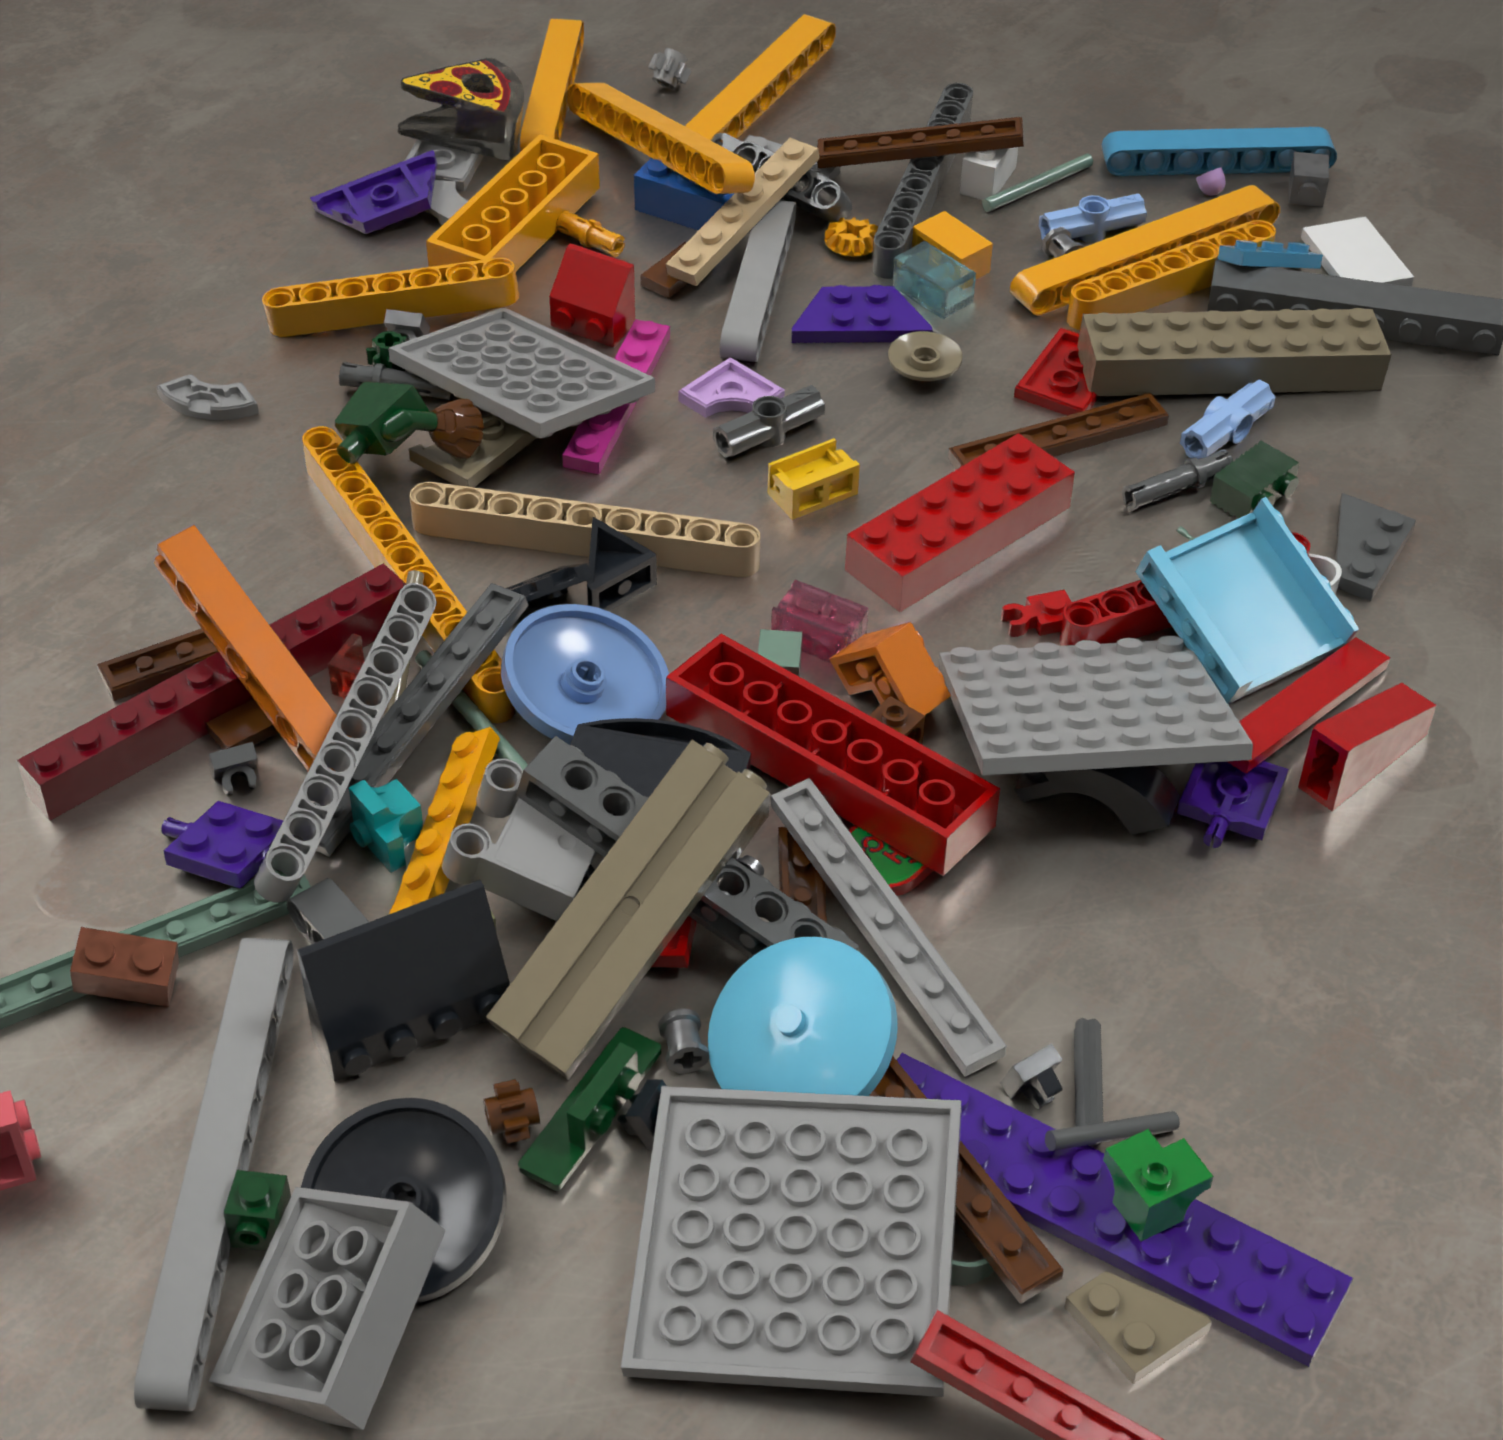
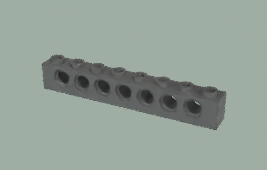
M557 736L523 770L516 796L603 857L607 855L649 798L642 796L623 783L615 773L603 769L587 758L579 748L568 745ZM731 856L689 914V917L748 958L753 957L771 945L800 937L829 938L849 945L855 950L859 948V945L850 940L845 932L824 922L811 913L806 905L794 901L775 888L767 878L755 874L736 861L733 856ZM722 891L728 892L731 895L724 894ZM759 917L765 918V919H767L769 922L763 921V920L760 919Z

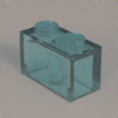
M923 241L894 257L892 286L941 319H945L973 303L976 272L928 242Z

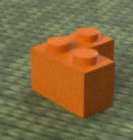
M911 622L864 634L829 658L849 695L873 690L880 705L889 696H892L919 713L926 715L951 697L944 683L941 671L935 667L924 646L922 636L915 630Z

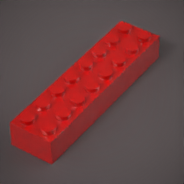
M722 633L666 676L667 716L679 723L705 729L733 741L751 753V765L789 787L810 778L837 815L942 876L996 827L1000 796L999 787Z

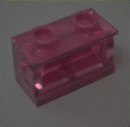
M794 580L790 590L780 601L777 608H772L771 630L802 632V652L831 663L829 658L862 635L867 634L869 608Z

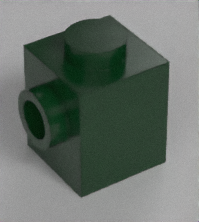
M236 1170L223 1212L231 1247L260 1251L268 1250L291 1198L287 1175Z

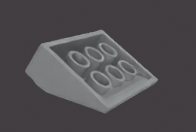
M295 1187L208 1382L217 1387L321 1422L364 1430L446 1230L411 1202Z

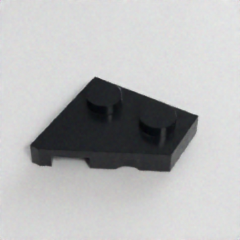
M587 563L560 566L506 589L526 596L528 602L526 609L532 607L531 600L542 596L545 597V600L561 596L569 592L568 587L590 580L592 575Z

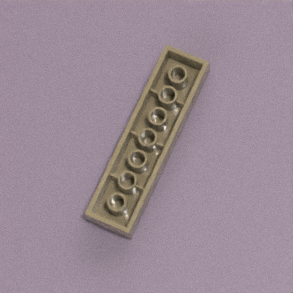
M1324 308L1317 310L1283 309L1280 311L1245 310L1231 312L1212 310L1208 312L1173 311L1171 313L1136 312L1119 314L1102 312L1098 314H1083L1077 346L1080 363L1083 364V373L1088 391L1095 392L1097 396L1144 395L1148 393L1152 395L1236 393L1249 382L1254 383L1258 379L1269 384L1271 392L1382 390L1392 355L1373 309L1363 308L1328 310Z

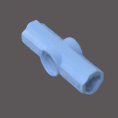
M1139 193L1110 200L1092 195L1083 197L1077 207L1044 213V215L1039 216L1038 226L1042 240L1052 229L1064 227L1070 232L1071 239L1079 238L1082 241L1094 243L1106 238L1108 231L1137 226L1146 222L1147 211L1144 199Z
M1258 379L1254 383L1249 382L1228 399L1221 396L1216 397L1207 407L1203 418L1181 433L1180 444L1183 446L1186 456L1197 459L1204 458L1214 453L1228 441L1235 444L1241 442L1249 433L1253 422L1274 407L1275 396L1270 390V385Z

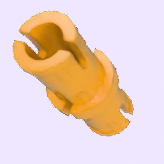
M568 210L563 211L558 217L557 230L576 238L582 246L597 248L612 257H618L625 247L623 242L625 238L622 235L605 229L600 222L593 219H583Z

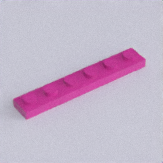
M635 319L614 359L651 376L670 339V326L653 321ZM637 402L626 403L611 409L607 414L596 415L586 419L578 425L562 455L563 467L600 475Z

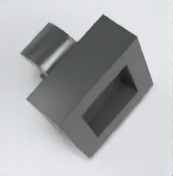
M253 742L209 753V766L213 779L222 778V788L226 795L233 794L231 779L237 775H242L247 779L250 789L256 787V774L253 769H257L258 758Z

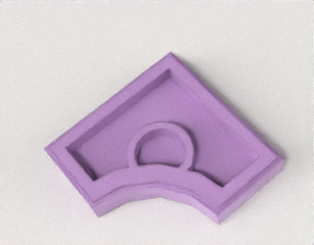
M731 357L678 391V401L705 418L725 411L749 413L752 411V404L759 397H785V390Z

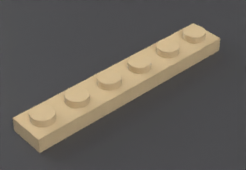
M789 138L755 172V182L751 191L748 193H735L666 263L668 275L697 286L820 159L818 148Z

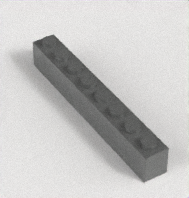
M1215 260L1207 312L1212 310L1220 312L1245 310L1280 311L1283 309L1317 310L1321 308L1328 310L1373 309L1386 340L1499 355L1503 343V299L1272 267L1241 266Z

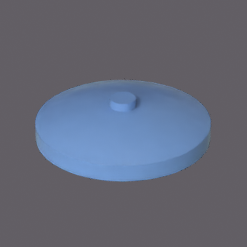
M580 604L550 606L524 618L515 627L508 639L501 660V677L505 692L523 719L533 728L551 739L557 736L570 745L578 724L619 718L661 720L666 709V676L669 675L664 658L646 634L629 621L614 613Z

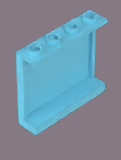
M1267 497L1260 500L1252 513L1167 552L1164 551L1161 545L1147 551L1135 571L1178 636L1183 639L1185 646L1194 651L1228 705L1333 654L1346 645L1359 630L1351 612L1341 604L1332 591L1327 578L1317 570L1308 557L1305 547L1296 540L1286 526L1281 513L1274 509Z

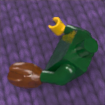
M363 382L335 419V427L344 439L337 447V452L343 460L350 464H355L363 454L384 456L391 454L416 430L428 431L432 441L442 451L457 458L468 459L481 444L484 434L482 414L470 399L454 400L429 411L416 388L411 384Z

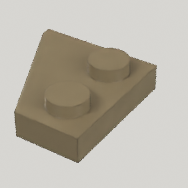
M1104 1271L1068 1295L1064 1306L1068 1313L1132 1384H1135L1207 1334L1212 1323L1206 1315L1108 1271Z

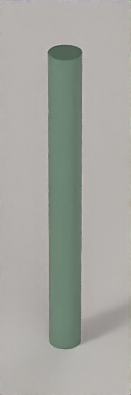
M1088 153L983 199L982 206L986 212L997 209L1092 166L1093 158Z

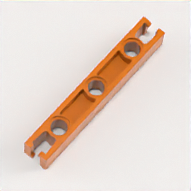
M195 525L157 544L159 555L155 557L154 565L305 769L309 771L337 716Z

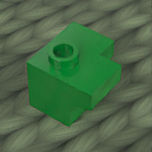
M1149 1129L1106 1148L1103 1158L1114 1183L1113 1204L1141 1241L1183 1222L1189 1205L1200 1194L1211 1188L1214 1177L1184 1138L1162 1148Z

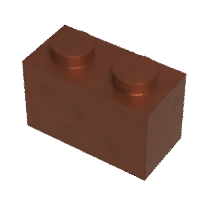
M81 927L70 969L73 992L169 1007L179 964L178 942Z

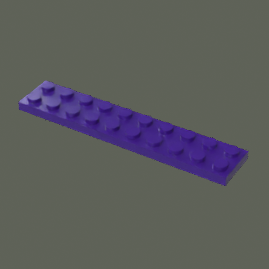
M904 1053L900 1054L897 1058L898 1063L927 1099L961 1100L960 1140L1025 1221L1308 1367L1310 1366L1350 1289L1353 1277L1197 1199L1189 1205L1183 1222L1141 1241L1113 1204L1115 1188L1110 1171L1103 1161L1104 1153L1088 1145L1050 1151L1045 1143V1134L1047 1131L1056 1129Z

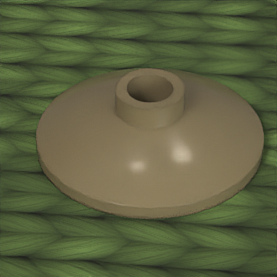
M927 331L911 332L902 335L892 342L888 350V360L892 368L907 378L919 381H936L953 375L960 368L963 357L961 348L955 341L945 335Z

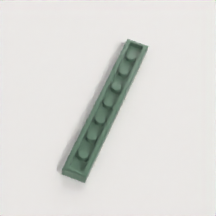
M275 870L277 874L287 877L282 871ZM303 875L291 897L311 887L305 875ZM252 879L241 889L232 887L118 933L178 942V958L285 916L289 912L286 901L271 902L260 896L255 888V879ZM75 950L0 979V1030L88 995L73 992L70 969Z

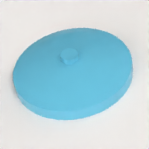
M800 937L781 941L763 949L748 959L731 976L722 989L713 1008L708 1030V1053L711 1068L721 1089L869 1096L883 1078L894 1053L898 1031L896 1005L891 990L881 973L865 956L851 946L840 941L822 937Z

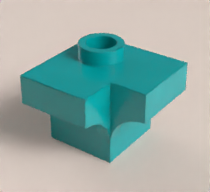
M398 779L376 788L370 787L365 780L348 787L353 816L350 830L356 842L361 847L367 845L390 873L405 866L404 849L409 843L418 839L423 827L421 805Z

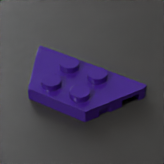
M433 150L310 197L315 212L365 234L381 230L387 225L405 218L414 217L418 213L431 208L438 164L435 152Z
M837 285L834 287H821L793 325L791 343L893 342L898 337L907 333L919 331L933 332V328L894 286L848 287Z

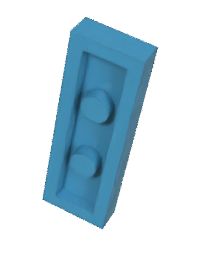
M1236 240L1235 246L1220 245L1217 260L1241 266L1320 269L1323 254L1310 252V245L1288 242V247L1283 248L1284 244L1262 241L1261 247H1257V242Z

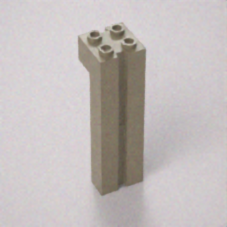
M691 740L486 1016L493 1027L567 1080L571 1078L731 856L736 860L739 858L769 816L770 792L765 790L767 787L766 782L750 770L744 769L742 773L739 771L736 773L725 764L729 758L710 743L701 746L694 740Z

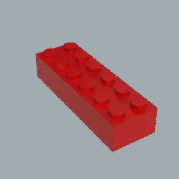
M1018 433L848 533L846 539L845 571L897 611L902 612L1069 509L1075 471Z

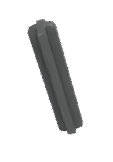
M1080 1018L1075 1022L1074 1029L1076 1126L1103 1122L1101 1024L1096 1019L1087 1020ZM1101 1143L1092 1144L1091 1146H1094V1147H1095V1146L1100 1145Z

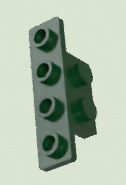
M626 1027L620 1028L518 1162L519 1172L555 1191L561 1190L599 1137L604 1135L609 1129L614 1117L625 1102L634 1095L639 1083L661 1055V1044Z

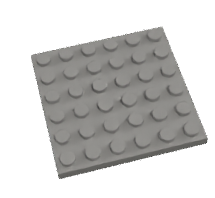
M1163 636L1158 641L1145 642L1134 638H1123L1118 640L1117 643L1107 644L1083 640L1070 646H1058L1054 643L1044 642L1036 644L1033 648L998 645L993 647L992 650L977 651L969 647H957L952 649L951 652L939 653V669L951 694L952 702L982 775L1252 760V741L1194 651L1188 649L1183 643V639L1179 637Z
M662 1086L621 1362L623 1377L944 1397L945 1382L910 1363L936 1311L939 1310L949 1316L962 1115L961 1100Z

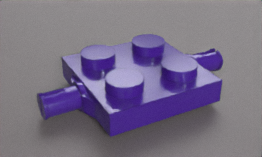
M1265 760L1248 773L1242 772L1226 761L1195 763L1180 798L1177 814L1208 823L1209 826L1203 837V842L1210 847L1215 835L1212 848L1221 846L1226 830L1263 841L1286 782L1289 769L1268 763Z
M217 801L194 823H186L168 817L162 824L161 832L164 836L176 839L163 850L166 865L241 889L257 874L283 820L221 801Z

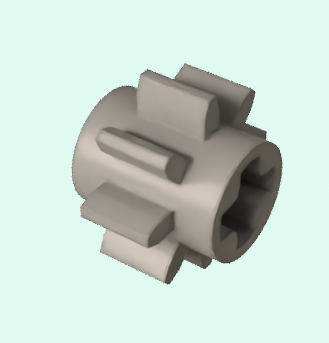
M666 48L664 53H654L648 67L654 70L653 81L672 90L675 89L676 84H686L692 71L686 67L688 58L670 48Z

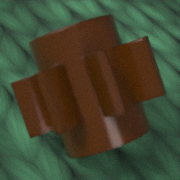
M516 1079L493 1084L495 1096L483 1099L490 1134L503 1133L507 1144L530 1139L528 1127L540 1124L539 1109L533 1088L521 1090L520 1084Z

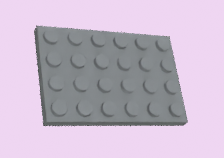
M505 307L389 347V361L405 369L408 373L415 374L429 381L434 386L447 390L457 398L470 399L481 410L490 412L502 418L506 423L513 424L537 438L550 437L554 432L569 426L580 425L586 419L596 415L607 414L611 409L626 403L637 402L639 398L655 392L654 377Z

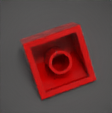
M570 243L566 247L549 295L551 326L614 348L629 332L635 321L634 264Z

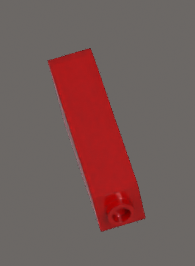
M1399 683L1318 723L1312 729L1298 788L1333 812L1428 735L1437 705L1404 683Z

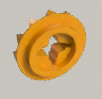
M842 217L838 222L829 223L828 230L825 231V244L833 252L844 256L857 257L873 252L874 236L878 226L869 224L868 219L860 221L853 217L850 220H846Z

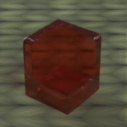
M352 633L328 663L332 694L344 699L365 661L360 635Z

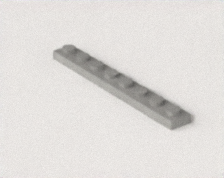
M808 778L771 795V807L962 1074L967 1076L1005 1057L1007 1045L812 780Z

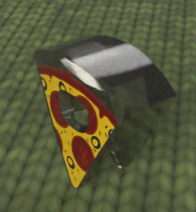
M485 58L442 67L401 79V88L419 99L438 103L442 106L412 115L398 124V133L400 135L502 160H512L516 157L520 143L524 90L519 77L504 63L494 58Z

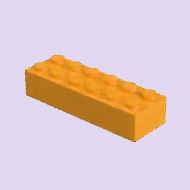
M539 134L426 240L428 267L492 258H507L513 261L515 271H517L558 231L557 220L563 211L568 210L575 214L600 189L599 153Z

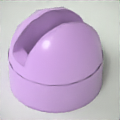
M1222 168L1214 169L1196 178L1200 190L1208 196L1219 194L1224 189L1226 183Z

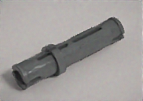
M342 362L340 367V386L360 387L363 382L414 385L419 395L423 397H434L452 401L454 394L439 386L430 384L429 381L415 374L408 373L406 370L386 368L385 364L377 363L375 366H365Z
M1223 449L1201 459L1194 457L1185 460L1184 465L1123 487L1122 497L1124 503L1128 504L1133 501V503L1128 505V508L1136 510L1141 506L1182 490L1204 487L1205 482L1214 479L1216 473H1220L1222 468L1225 469L1227 465H1230L1233 458L1231 455L1227 456L1229 452Z

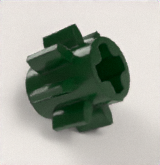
M393 331L378 334L372 339V347L366 348L368 364L373 366L377 363L385 364L386 368L405 371V369L389 361V347L406 342V337H402L399 333Z

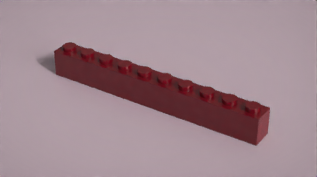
M383 563L269 625L308 678L373 643L400 590L406 583ZM217 652L18 759L17 763L27 797L51 821L207 735L206 722L254 698L220 652Z

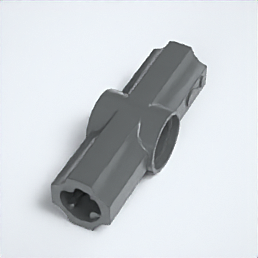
M813 385L783 398L775 396L759 397L752 404L751 412L713 428V440L717 445L718 452L725 458L734 456L756 445L775 447L784 442L787 431L824 415L825 403L820 396V391Z

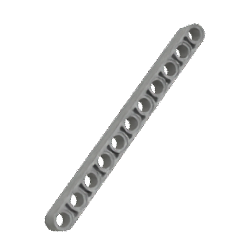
M242 938L239 945L136 1372L134 1401L135 1406L139 1409L193 1411L197 1403L231 1250L223 1212L236 1170L248 1171L292 974L293 944L291 940Z

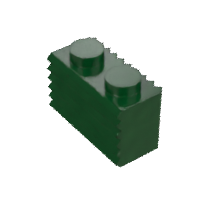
M1260 440L1249 451L1246 450L1244 455L1241 454L1239 458H1236L1234 462L1232 461L1225 469L1222 468L1220 473H1216L1210 501L1212 505L1216 504L1218 508H1223L1224 512L1229 511L1230 515H1235L1237 519L1252 513L1262 498L1267 497L1273 506L1280 497L1288 498L1296 490L1299 484L1297 474L1300 463Z

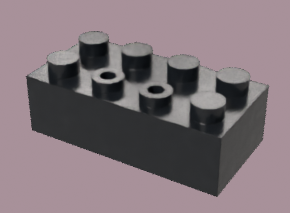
M619 718L578 724L570 744L579 748L587 758L603 769L615 773L623 783L646 797H650L691 740H694L701 746L710 743L720 749L729 758L725 765L736 773L738 771L742 773L744 769L750 770L751 753L733 741L705 729L657 719Z

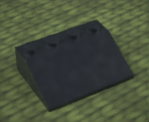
M481 880L297 950L313 1041L334 1082L350 1075L361 1074L372 1066L394 1057L405 1056L414 1049L439 1039L450 1038L461 1030L488 1021L486 1016L510 985L486 891Z

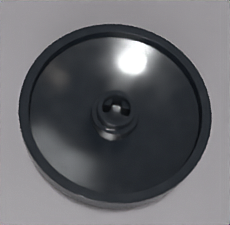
M398 1098L382 1101L367 1106L347 1117L318 1146L308 1164L301 1184V1188L411 1202L446 1230L416 1303L426 1302L442 1296L461 1285L474 1274L488 1257L498 1239L507 1203L503 1169L486 1135L472 1120L448 1105L422 1098Z

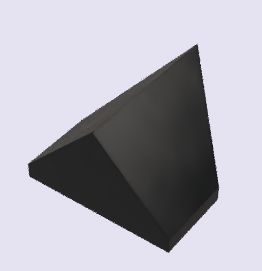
M593 517L588 566L592 579L587 580L588 606L611 611L657 585V555L650 549Z

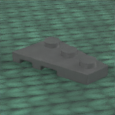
M1342 493L1339 503L1338 539L1335 561L1342 569L1338 589L1371 601L1413 533L1416 520L1396 511H1391Z

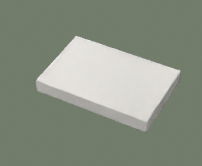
M1366 217L1309 226L1302 229L1301 239L1305 244L1310 245L1309 249L1311 252L1323 254L1321 265L1330 276L1412 287L1414 276Z

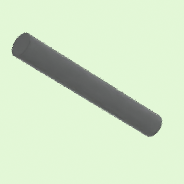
M1170 1111L1051 1130L1045 1134V1143L1050 1151L1127 1139L1149 1129L1152 1135L1177 1131L1180 1126V1120L1176 1112Z

